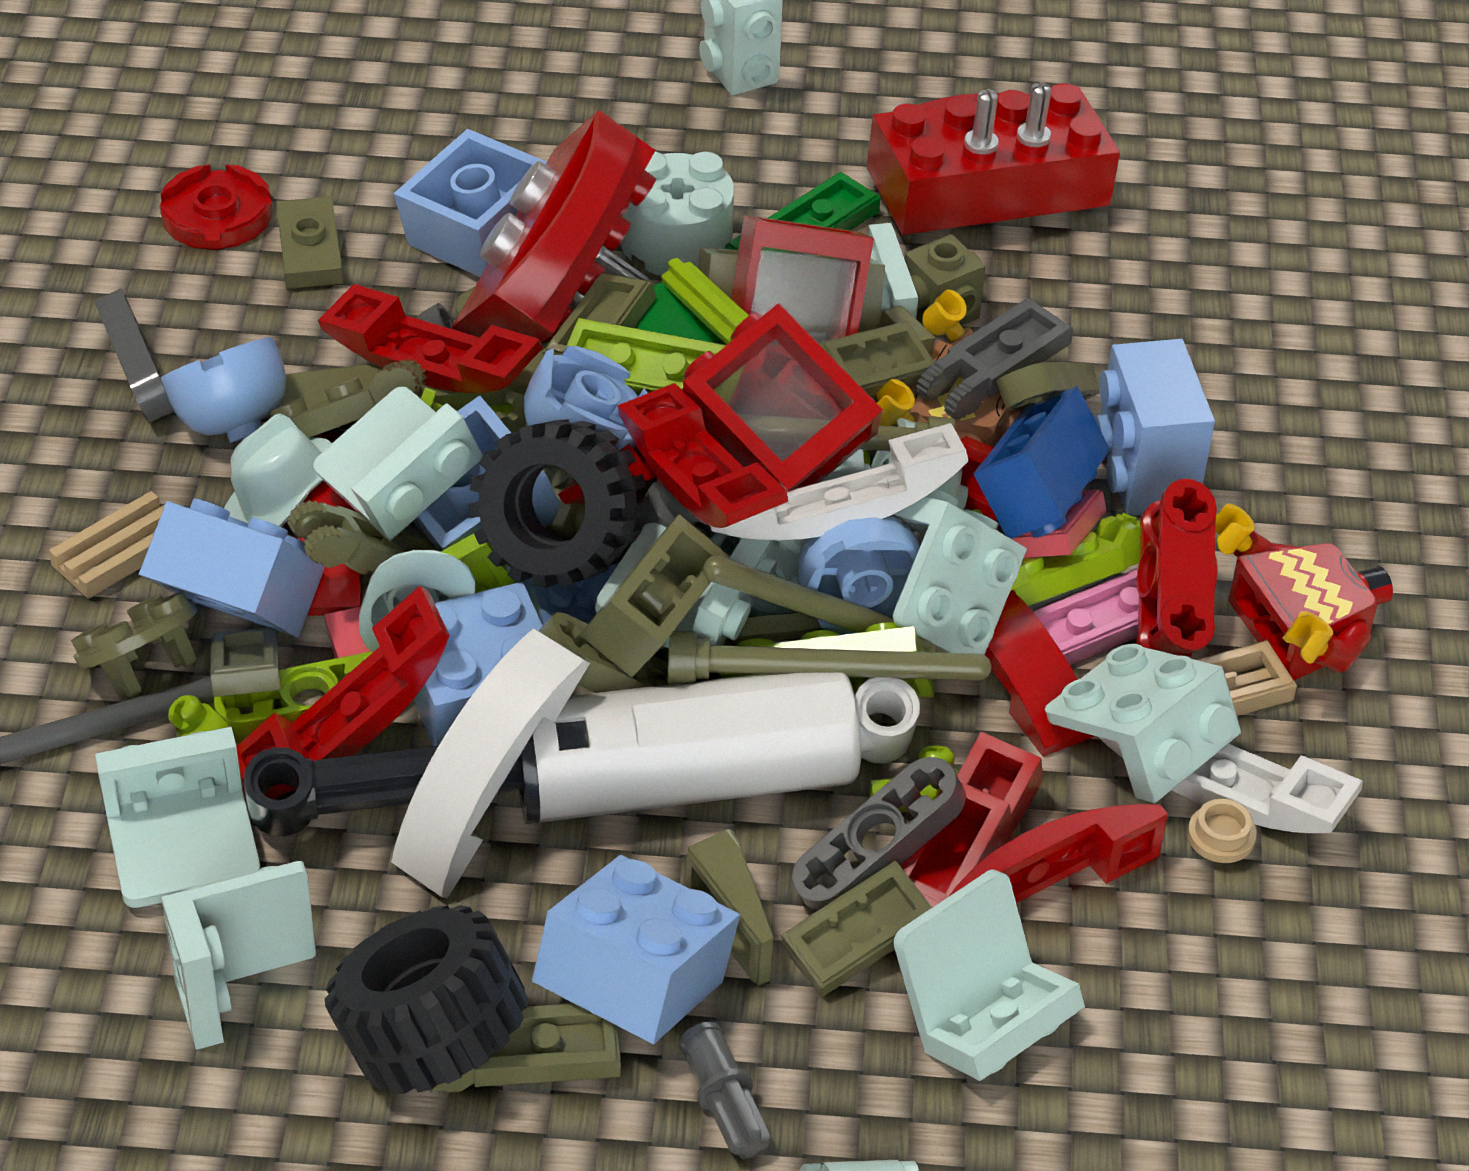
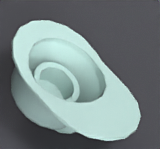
M283 414L274 415L259 429L244 438L234 449L231 456V482L235 492L226 503L224 509L230 511V517L249 523L250 518L254 517L282 527L289 520L288 516L291 515V510H294L296 505L299 506L308 494L323 481L314 470L313 464L315 459L332 443L324 438H307L289 417Z
M412 550L394 555L381 563L370 579L359 614V634L366 648L370 651H375L380 647L372 627L420 585L429 591L434 603L474 594L475 578L469 567L455 556L436 550Z

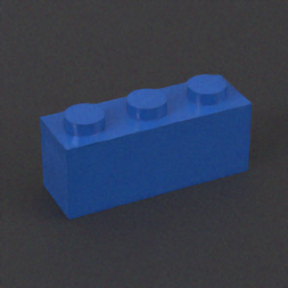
M1075 386L1025 407L975 471L974 476L1007 537L1012 539L1030 532L1033 538H1038L1057 530L1067 521L1066 513L1071 506L1082 499L1081 491L1086 484L1097 477V468L1110 451V448L1078 386Z

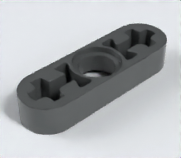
M118 289L94 300L131 390L147 422L151 423L173 413L174 410L168 401L161 381L162 376L123 290Z
M926 757L914 761L799 858L792 872V883L795 891L811 912H817L895 860L901 865L960 814L965 804L966 795L965 789L952 766L945 760L936 757ZM928 785L942 791L939 797L934 800L926 795L922 796L920 792ZM902 805H904L909 815L912 814L914 817L908 824L898 810ZM882 823L896 826L894 838L887 846L878 850L863 848L864 836L872 827ZM849 850L852 851L860 863L857 868H854L849 859H846L844 856ZM825 873L837 880L835 885L829 889L817 883V879Z

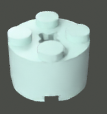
M655 151L645 170L656 177V181L641 204L636 207L630 203L628 209L622 217L630 221L631 226L621 241V247L624 254L630 260L631 254H633L638 259L644 261V270L662 276V274L669 270L667 262L671 259L678 257L683 263L691 262L698 268L700 248L725 249V245L732 240L734 184L730 175L723 169L722 159L712 152H699L692 155L686 153L661 154Z

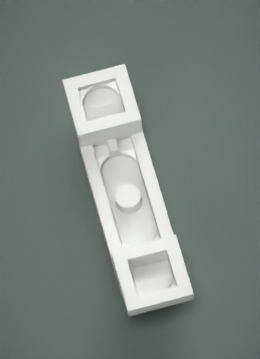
M951 423L890 439L888 441L893 460L891 464L788 491L789 502L728 527H710L714 532L734 537L756 540H796L821 537L826 531L848 520L872 517L883 519L916 503L948 481L968 462L967 452Z
M534 628L499 661L460 711L431 758L403 819L391 863L439 896L448 899L483 841L473 831L541 719L545 717L553 722L556 721L590 665L589 662Z
M1099 737L1108 747L1123 758L1118 742ZM1227 744L1174 787L1172 791L1202 806L1214 799L1236 801L1248 810L1255 825L1289 832L1332 833L1362 790L1363 781L1302 755L1290 770Z

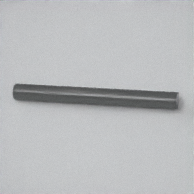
M211 676L1 736L0 764L168 716L170 706L181 696L193 695L200 700L201 704L213 703Z

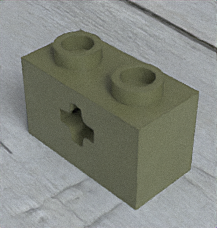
M679 514L648 548L580 636L630 677H633L666 642L711 583L703 573L705 561L711 556H722L727 559L731 556Z

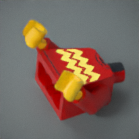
M1228 503L1224 505L1216 514L1215 533L1219 534L1216 543L1223 554H1234L1237 557L1228 601L1258 643L1269 642L1294 681L1322 667L1339 673L1349 670L1371 640L1370 632L1377 605L1389 602L1393 597V585L1387 571L1381 566H1376L1355 572L1337 546L1329 543L1302 547L1271 543L1254 531V522L1243 509L1234 504Z

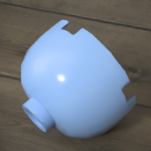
M266 337L221 351L218 356L203 362L197 360L162 376L161 381L174 412L189 429L205 436L227 433L231 444L243 440L262 426L261 420L270 415V410L280 405L285 396L286 373L281 354L276 347L274 339Z
M567 346L562 355H553L554 348L546 351L530 380L524 396V414L527 426L569 419L571 423L586 421L596 424L595 432L610 431L618 437L619 440L615 445L618 451L627 444L634 448L636 444L620 418L617 405L647 394L645 388L637 396L634 390L624 383L626 382L624 379L629 378L631 373L620 364L598 352L579 346Z
M893 515L883 519L872 517L848 520L826 531L821 537L805 539L797 559V581L800 585L892 617L919 551L920 544L910 527ZM818 619L820 627L824 630L833 631L839 635L857 633Z

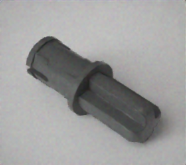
M703 1022L689 1028L680 1038L682 1043H679V1049L685 1056L699 1085L697 1100L704 1110L712 1112L729 1151L733 1154H738L743 1160L753 1158L757 1152L766 1149L770 1144V1133L750 1093L753 1088V1080L746 1070L738 1067L724 1038V1032L718 1023Z

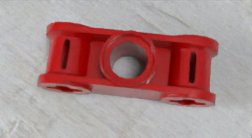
M1179 479L1172 482L1162 493L1161 499L1151 503L1143 512L1140 520V560L1136 578L1139 594L1137 644L1145 648L1177 656H1187L1189 658L1192 656V653L1203 649L1213 638L1215 631L1214 595L1218 574L1215 556L1216 501L1211 491L1196 480Z

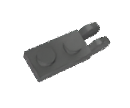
M1027 298L949 348L945 356L937 360L933 366L930 365L920 375L921 377L917 381L918 385L916 386L918 388L917 392L928 401H933L939 395L942 396L950 391L958 377H961L964 380L960 385L957 384L951 393L948 394L945 400L944 411L955 420L965 418L967 414L970 415L979 408L986 396L990 398L999 392L996 383L999 378L1026 366L1044 362L1069 346L1072 342L1073 327Z

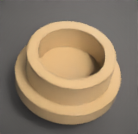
M1214 799L1205 803L1191 817L1188 827V840L1192 848L1202 857L1218 863H1232L1244 859L1251 853L1255 845L1256 828L1250 813L1243 805L1229 799Z

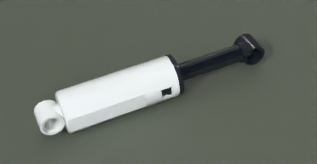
M844 673L754 674L695 681V683L668 684L570 696L555 722L545 717L541 719L497 793L518 791L525 824L848 785L853 783L859 774L861 758L872 763H888L897 760L907 751L920 714V702L915 690L905 681L898 678L874 677L862 684L857 693H853L849 677ZM884 713L891 716L897 725L891 727L880 726L874 723L868 715ZM438 746L313 761L311 757L304 758L301 753L290 748L273 747L263 750L251 759L244 774V789L251 820L260 831L271 836L286 837L299 833L309 825L312 819H318V815L410 804L416 788ZM279 784L289 785L296 789L293 795L283 800H272L264 795L272 786Z

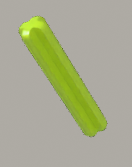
M678 257L668 261L669 270L661 276L664 286L726 345L732 341L730 337L735 328L749 315L691 262L683 263Z

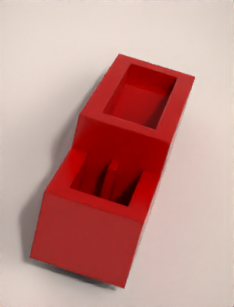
M980 732L957 774L966 795L962 811L952 822L900 865L932 907L948 898L959 882L976 865L1008 842L1044 780L1041 757L984 732Z

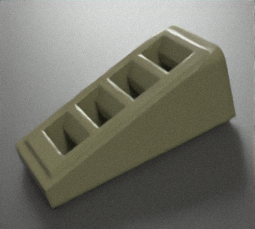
M727 829L688 847L685 887L703 891L711 895L717 903L740 913L731 954L753 983L756 982L760 986L770 981L774 937L735 833L731 829Z

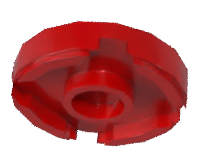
M211 164L199 165L183 171L170 180L161 192V204L159 207L163 228L174 240L192 248L216 250L241 245L256 238L268 227L273 214L268 184L256 172L239 165L225 164L226 171H211Z

